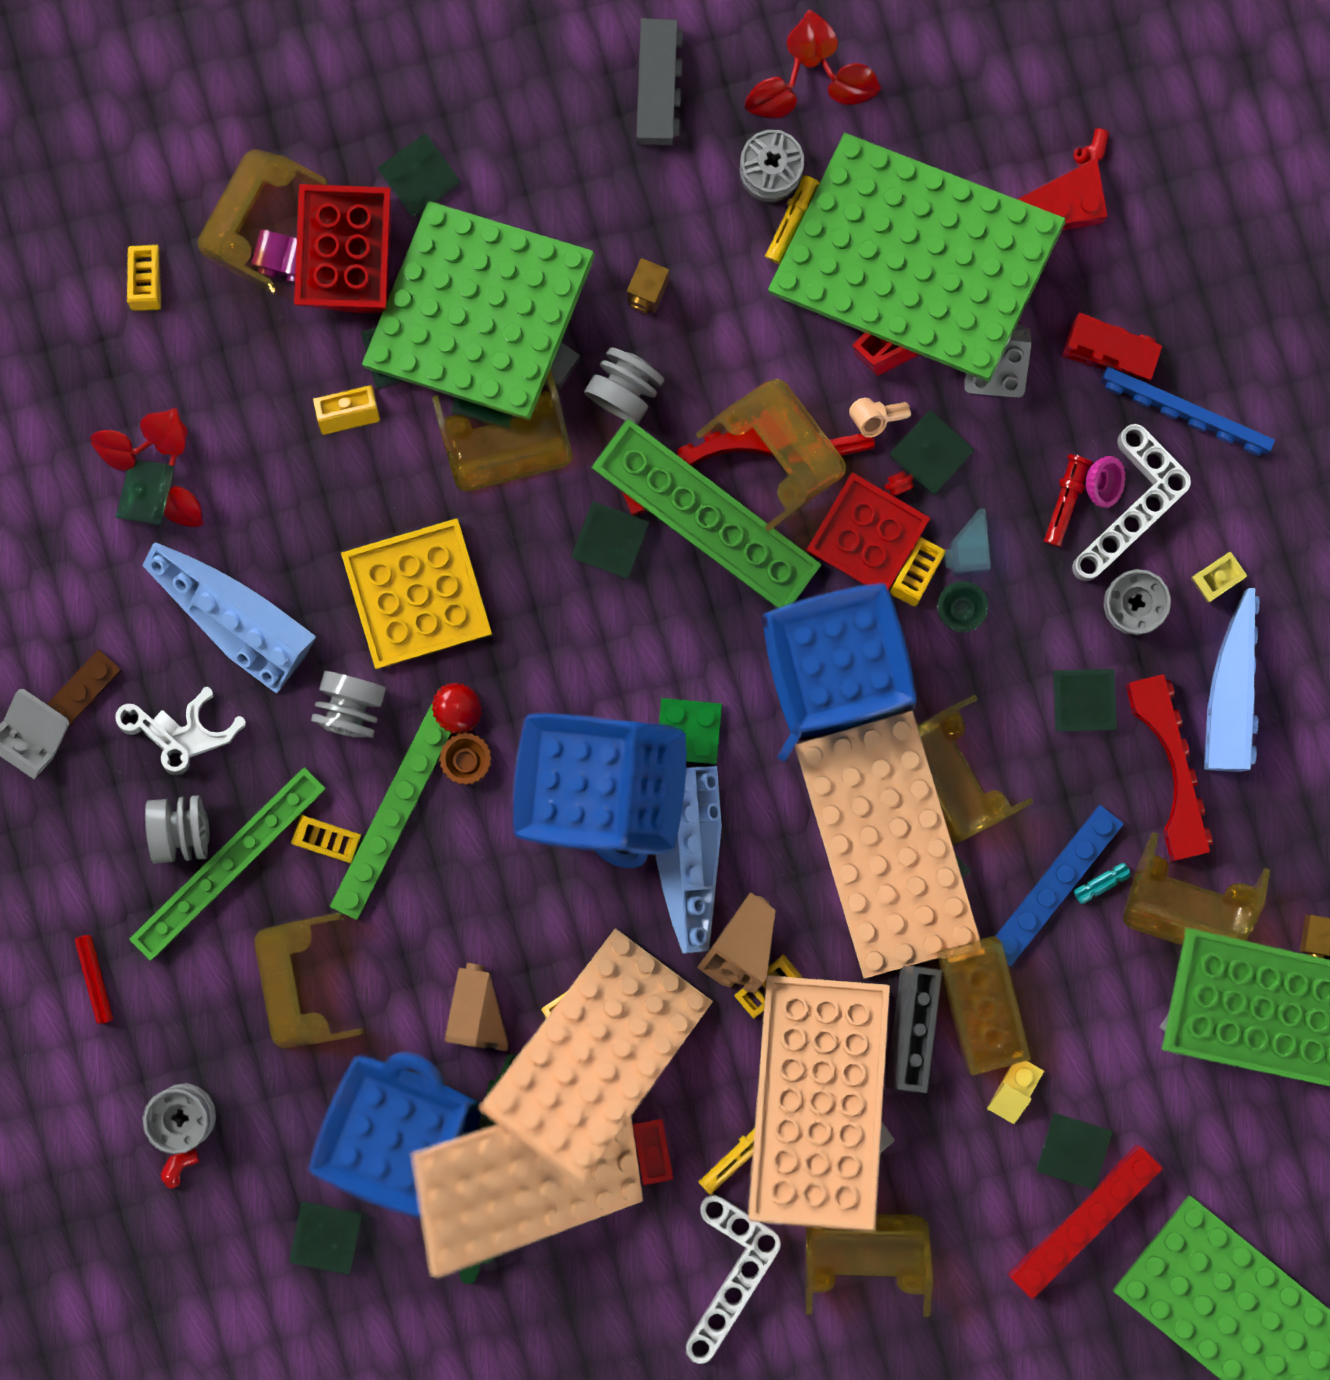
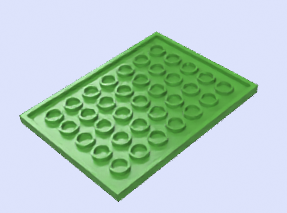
M844 133L768 288V292L770 295L990 383L1066 222L1065 218Z

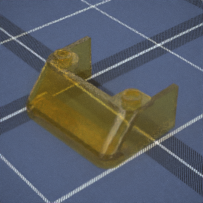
M259 149L248 151L243 156L198 238L199 250L209 260L274 293L276 287L271 279L245 266L251 255V247L244 237L238 235V232L266 182L273 186L282 187L288 185L295 176L311 185H329L327 179L285 156Z
M551 369L547 376L550 391L540 394L530 421L518 417L472 429L470 420L463 415H453L444 418L439 397H432L455 485L458 489L473 491L559 469L571 462L573 453Z
M771 379L730 405L696 433V436L700 439L718 431L724 426L730 433L740 435L753 427L789 475L779 484L777 490L778 498L786 510L765 526L768 532L790 520L840 480L846 470L845 462L788 384L781 379Z
M976 695L949 707L917 725L952 845L973 836L1034 803L1030 797L1011 807L1005 795L998 790H991L984 794L955 740L964 735L966 728L959 710L978 700Z
M1152 832L1139 860L1124 907L1122 918L1124 924L1131 929L1183 945L1186 928L1246 941L1265 905L1270 870L1263 869L1255 887L1244 883H1235L1227 887L1224 895L1167 877L1169 865L1165 859L1155 855L1158 834Z
M343 913L264 928L255 937L254 946L271 1037L278 1047L288 1049L365 1034L364 1028L330 1034L328 1021L323 1015L319 1013L301 1015L290 954L302 952L309 947L312 940L310 926L343 920Z
M875 1214L873 1232L806 1226V1315H812L813 1292H827L831 1290L835 1285V1275L896 1276L897 1286L900 1290L908 1294H922L924 1317H930L933 1277L928 1222L923 1217L917 1215Z

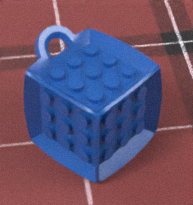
M885 584L867 585L823 594L764 613L761 617L773 681L791 733L777 756V759L782 762L786 761L797 740L801 737L848 729L915 708L917 700L907 648L892 599Z
M552 713L527 715L521 733L514 778V835L519 839L543 844L594 849L604 860L622 868H637L644 864L649 854H661L672 851L678 835L685 793L686 733L680 728L665 724L606 720ZM613 849H622L631 853L622 854Z
M399 1053L391 1056L386 1063L377 1061L367 1054L356 1056L345 1074L324 1120L311 1159L310 1173L361 1199L422 1220L412 1154L476 1132L482 1113L479 1110L482 1102L473 1100L443 1085L442 1078L437 1069L420 1056ZM405 1069L414 1070V1071L418 1072L419 1074L413 1073V1072L408 1071V1070H405Z

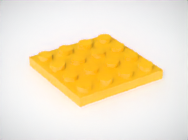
M458 518L341 552L376 670L492 635Z

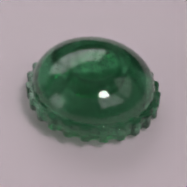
M962 580L961 582L956 581L954 584L950 583L948 587L944 588V591L940 593L937 609L940 621H943L944 626H948L950 630L953 629L955 632L960 631L964 633L965 631L971 632V630H976L978 626L982 625V622L986 620L988 615V598H986V593L982 591V588L978 587L976 583L972 584L971 581L965 582Z

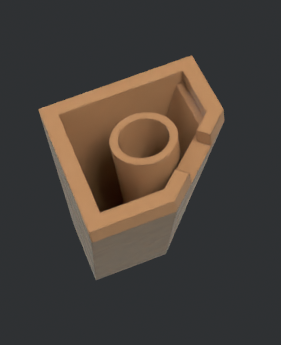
M750 892L697 968L722 986L732 987L734 983L745 985L743 987L745 991L755 993L767 977L776 910L770 906L766 899L755 896Z
M467 963L466 968H459L444 1042L480 1048L491 1047L496 1050L508 1051L509 1042L491 973L484 972V965Z

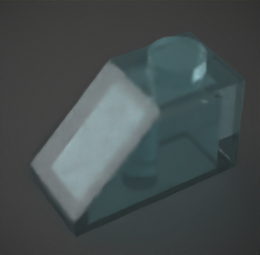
M985 508L979 509L950 543L949 550H945L946 568H951L952 575L988 572L991 569Z

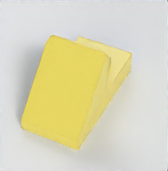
M1230 551L1191 577V580L1206 602L1209 603L1246 578L1247 575Z
M1016 1055L987 1109L1015 1124L1030 1103V1096L1044 1070Z

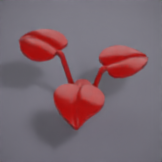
M808 10L787 38V49L794 57L795 62L790 82L786 85L785 81L780 77L763 80L749 93L744 107L749 113L766 118H780L789 114L797 104V96L791 89L795 86L800 64L806 67H815L819 62L822 63L829 78L833 80L828 86V94L833 100L841 104L853 105L865 102L880 91L881 85L875 72L870 67L861 63L845 65L838 71L837 75L832 72L826 57L831 56L836 51L838 46L837 35L822 17Z
M177 408L164 412L150 413L144 416L140 422V429L147 441L137 448H132V443L128 436L118 431L102 430L91 435V444L97 454L105 463L118 470L132 469L136 464L134 455L139 454L152 444L155 445L158 452L164 455H171L163 482L164 491H158L155 494L156 505L166 518L179 525L188 527L203 525L202 510L196 497L182 487L173 486L170 488L169 485L176 458L184 452L188 435L187 428L182 423Z

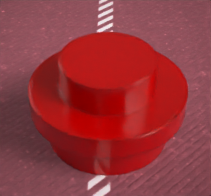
M901 471L887 477L889 483L884 485L885 489L889 490L892 496L914 487L911 481L914 477L912 474L906 475L905 471Z

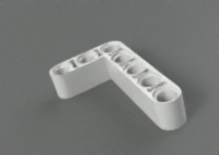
M1133 424L1126 427L1119 435L1117 442L1120 450L1150 480L1153 486L1075 559L1072 569L1074 575L1079 580L1091 581L1096 578L1185 494L1190 487L1191 480L1189 474L1141 425ZM1132 432L1139 436L1140 445L1138 447L1128 445L1126 442L1127 433ZM1154 454L1160 458L1161 467L1159 469H1153L1147 464L1148 455ZM1170 476H1176L1182 481L1181 490L1175 491L1169 487L1168 478ZM1148 497H1155L1159 500L1161 505L1159 511L1154 512L1147 508L1146 499ZM1131 517L1137 520L1139 524L1137 532L1126 530L1124 527V520ZM1111 538L1116 542L1117 550L1115 553H1107L1103 549V539ZM1082 559H1090L1094 562L1095 571L1093 574H1086L1081 570L1080 563Z
M710 1195L702 1201L700 1208L703 1219L746 1248L688 1338L687 1354L696 1363H705L713 1357L780 1249V1239L777 1233L763 1223L748 1222L749 1228L746 1233H734L731 1228L733 1221L738 1218L748 1221L749 1214L718 1195ZM712 1201L719 1202L723 1206V1212L717 1218L709 1217L705 1212L706 1206ZM763 1235H770L775 1239L774 1247L769 1251H763L758 1247L757 1242ZM747 1261H753L758 1265V1272L753 1277H746L741 1272L742 1265ZM731 1287H736L742 1292L741 1299L736 1303H730L724 1297L725 1292ZM713 1314H721L726 1319L725 1325L720 1329H713L708 1324L709 1317ZM697 1340L706 1341L709 1345L708 1352L702 1356L694 1354L691 1349L692 1344Z

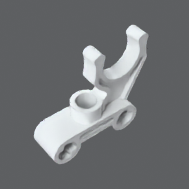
M204 687L201 693L188 704L186 709L187 725L185 727L179 726L162 710L154 719H151L134 704L121 706L116 712L115 717L117 725L122 732L134 735L143 731L163 749L161 762L164 769L171 775H181L186 772L190 765V757L230 744L235 735L246 726L244 718L238 716L231 727L223 732L215 733L203 728L199 721V711L202 705L213 697V692L209 687ZM126 714L130 716L138 715V721L134 725L130 722L124 725L122 720ZM173 753L181 754L182 764L177 767L170 766L169 756Z

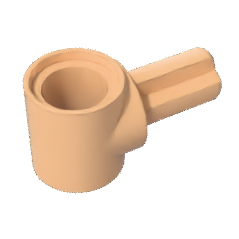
M861 398L851 405L849 415L863 436L872 438L883 432L887 422L909 418L911 411L907 402L884 406L881 402H873L870 398Z

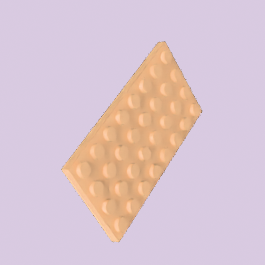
M913 710L796 743L794 746L863 978L981 946L982 943Z
M615 928L480 1106L479 1110L580 1185L713 1001Z
M767 976L748 1222L874 1231L890 985Z
M631 1116L580 1185L499 1124L412 1154L430 1273L435 1277H440L643 1202Z

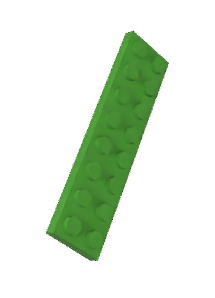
M630 419L625 420L591 467V469L777 609L793 604L821 566L818 561Z

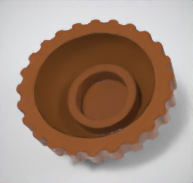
M472 733L457 734V736H452L442 746L443 750L440 752L441 757L439 758V762H441L440 768L443 769V774L446 775L447 779H451L452 783L456 782L458 785L464 784V786H467V784L473 785L474 782H479L488 773V768L491 765L490 750H488V745L479 736H474Z

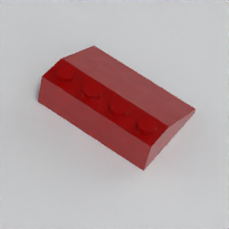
M299 184L295 306L354 313L382 314L383 311H387L392 192L390 187Z

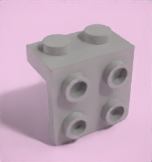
M1017 324L990 383L966 373L965 391L973 394L1022 397L1025 394L1031 350L1030 328Z
M19 689L12 700L4 721L0 724V756L35 779L54 759L69 726L68 719L26 690Z

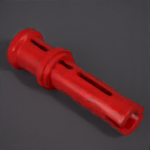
M1068 454L1067 456L1069 462L1064 477L1059 480L1061 491L1043 540L1047 544L1061 548L1078 494H1082L1085 491L1084 481L1089 467L1094 464L1089 459L1073 454Z

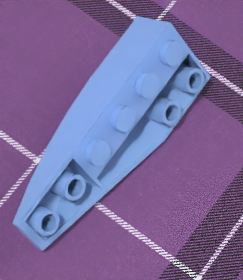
M155 542L142 565L228 658L275 693L280 691L316 639L314 634L253 590L188 555Z
M1248 588L1244 591L1230 620L1217 658L1207 708L1204 770L1243 772L1250 770L1251 764H1255L1256 746H1252V734H1256L1258 729V716L1253 715L1255 696L1254 675L1256 671L1254 646L1257 644L1258 639L1255 614L1259 612L1260 600L1259 596H1255V588Z
M717 766L686 768L685 793L675 847L672 851L656 854L664 897L682 953L709 951L722 829Z

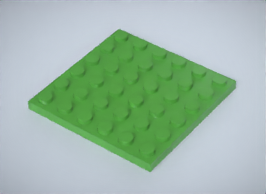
M428 201L388 298L387 311L382 313L362 365L365 369L530 421L592 266L595 253L589 249Z

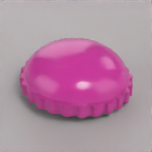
M1104 456V458L1097 460L1087 473L1086 491L1092 502L1099 507L1110 508V506H1114L1124 491L1126 473L1122 462L1118 458Z

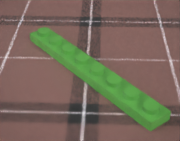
M431 704L330 905L331 908L355 920L359 919L441 756L442 746L446 744V741L451 736L450 731H445L436 722V718L433 716L434 712L432 711L433 704Z
M305 767L302 768L129 940L152 961L288 828L326 788Z

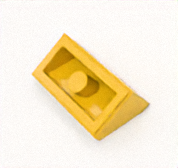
M372 385L313 399L317 421L323 435L380 421Z

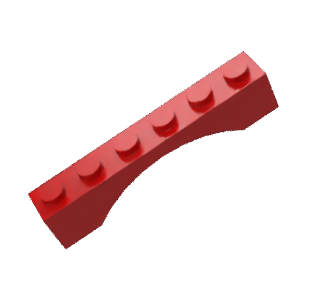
M776 406L759 413L761 418L752 422H749L748 419L741 420L732 425L733 430L723 435L721 431L714 432L704 437L705 443L694 447L693 443L680 447L676 452L677 456L693 467L705 459L725 453L748 452L771 457L798 445L799 439L785 408L777 410ZM621 491L632 518L647 512L646 509Z
M1162 674L1127 683L1125 687L1132 714L1145 723L1156 735L1166 752L1172 770L1174 782L1173 804L1169 819L1163 830L1170 861L1210 852L1209 846L1213 845L1210 829L1208 827L1204 828L1201 816L1205 815V809L1202 799L1196 798L1194 786H1197L1195 771L1193 768L1189 769L1186 757L1190 756L1186 739H1181L1178 727H1182L1179 710H1174L1171 698L1174 697L1172 682L1170 679L1166 680L1165 675Z
M1136 1144L1113 1167L1086 1200L1050 1235L1028 1252L1007 1275L1033 1300L1163 1168L1141 1146Z

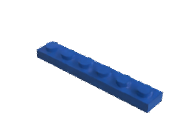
M1111 367L1106 368L1100 380L1101 383L1105 384V389L1111 393L1121 395L1123 392L1132 396V401L1141 406L1149 407L1151 404L1161 409L1160 413L1175 420L1177 417L1189 421L1188 426L1198 431L1204 432L1205 429L1217 433L1215 437L1223 442L1232 444L1235 441L1244 445L1243 449L1250 454L1260 456L1262 453L1266 455L1271 451L1275 442L1273 438Z
M1098 805L986 948L1011 967L1124 823L1103 806Z

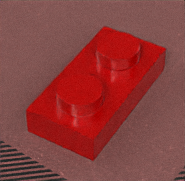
M663 1119L632 1124L643 1185L673 1180Z

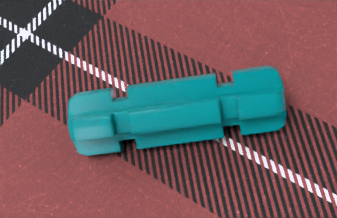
M1121 863L1115 866L1113 871L1110 872L1108 870L1087 882L1088 885L1076 888L1074 895L1080 904H1084L1091 900L1092 896L1095 895L1097 897L1118 885V881L1123 882L1130 878L1131 872L1125 863Z

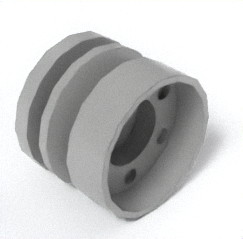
M768 129L756 133L750 138L741 153L740 179L746 191L752 197L762 202H778L787 199L794 193L801 181L804 167V155L800 144L792 135L781 130ZM767 158H770L772 161L778 160L777 168H774L772 165L766 166Z
M611 347L606 355L612 362L604 360L600 363L601 368L609 377L593 375L584 393L589 399L608 412L623 420L630 419L636 425H639L649 408L639 397L640 394L655 397L657 392L650 385L661 387L665 380L643 359L632 353Z
M1136 569L1124 572L1111 582L1105 592L1103 606L1106 618L1114 628L1124 634L1140 635L1153 631L1164 622L1170 610L1171 598L1168 587L1159 576L1150 571ZM1138 595L1144 607H1139L1136 611L1131 610L1132 604L1128 603V599H1133Z
M324 671L319 690L331 696L330 703L316 702L315 707L328 712L327 716L313 714L311 722L319 724L327 731L352 738H373L374 730L363 727L362 723L363 721L377 723L378 719L366 713L367 706L381 707L386 687L347 675Z
M200 795L191 796L190 810L188 809L186 798L179 797L177 811L175 812L172 810L169 799L149 800L146 802V833L153 864L175 862L177 848H181L186 861L191 860L193 846L197 859H207L208 842L210 840L209 822Z
M188 1083L176 1084L154 1096L148 1103L143 1116L144 1132L150 1142L161 1151L172 1154L187 1152L203 1142L212 1132L216 1121V1110L209 1094L199 1086ZM182 1109L184 1115L189 1116V1119L183 1123L181 1118L176 1117V1114L182 1111Z

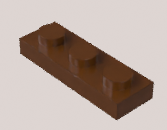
M98 649L46 705L66 717L69 721V728L122 670Z

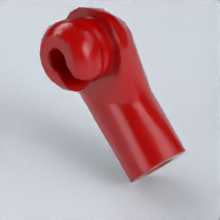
M1095 129L1092 144L1082 149L1079 147L1074 151L1073 158L1076 164L1082 166L1095 158L1098 161L1102 160L1110 132L1104 129Z
M196 1148L168 1158L161 1172V1180L167 1188L173 1189L179 1186L181 1183L180 1174L184 1167L200 1162Z

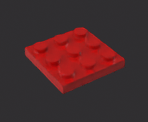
M852 472L806 552L864 586L883 583L889 590L929 522L930 517Z

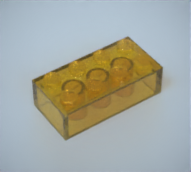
M997 936L937 951L965 1067L971 1076L1031 1060L1003 945Z

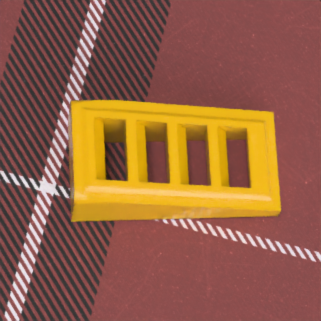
M158 245L128 246L127 302L133 311L161 309ZM136 258H151V262H136ZM151 270V273L136 274V271ZM151 282L149 286H137V283Z
M919 537L892 586L890 594L916 607L946 550ZM919 550L934 557V562L919 555ZM913 561H915V562L919 563L920 565H922V566L928 568L929 571L926 572V571L922 570L921 568H919V567L913 565V564H912ZM907 572H909V573L915 575L916 577L922 579L923 582L920 583V582L916 581L915 579H913V578L907 576V575H906Z
M300 815L291 843L301 848L352 863L361 834ZM310 824L313 827L308 842L303 841L307 826ZM322 828L325 831L320 846L315 845L319 830ZM334 832L337 835L332 850L327 849L331 834ZM347 836L349 839L344 854L338 853L343 837Z
M784 954L768 966L767 976L782 977L776 970L780 967L787 977L802 978L801 974ZM765 980L764 983L762 984V986H763L765 989H766V980ZM742 988L734 996L754 1019L764 1011L765 995L760 989L753 993L762 1003L757 1007L747 995L748 991Z

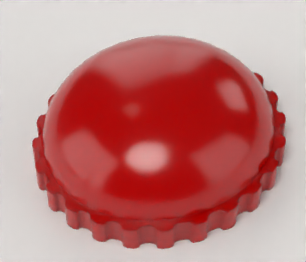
M463 683L446 684V686H442L440 690H437V694L434 695V701H432L433 716L436 718V722L440 724L439 726L444 728L445 731H450L451 734L467 733L472 731L473 727H476L477 723L480 722V716H482L481 701L478 695L474 693V690L470 689L469 686H464Z

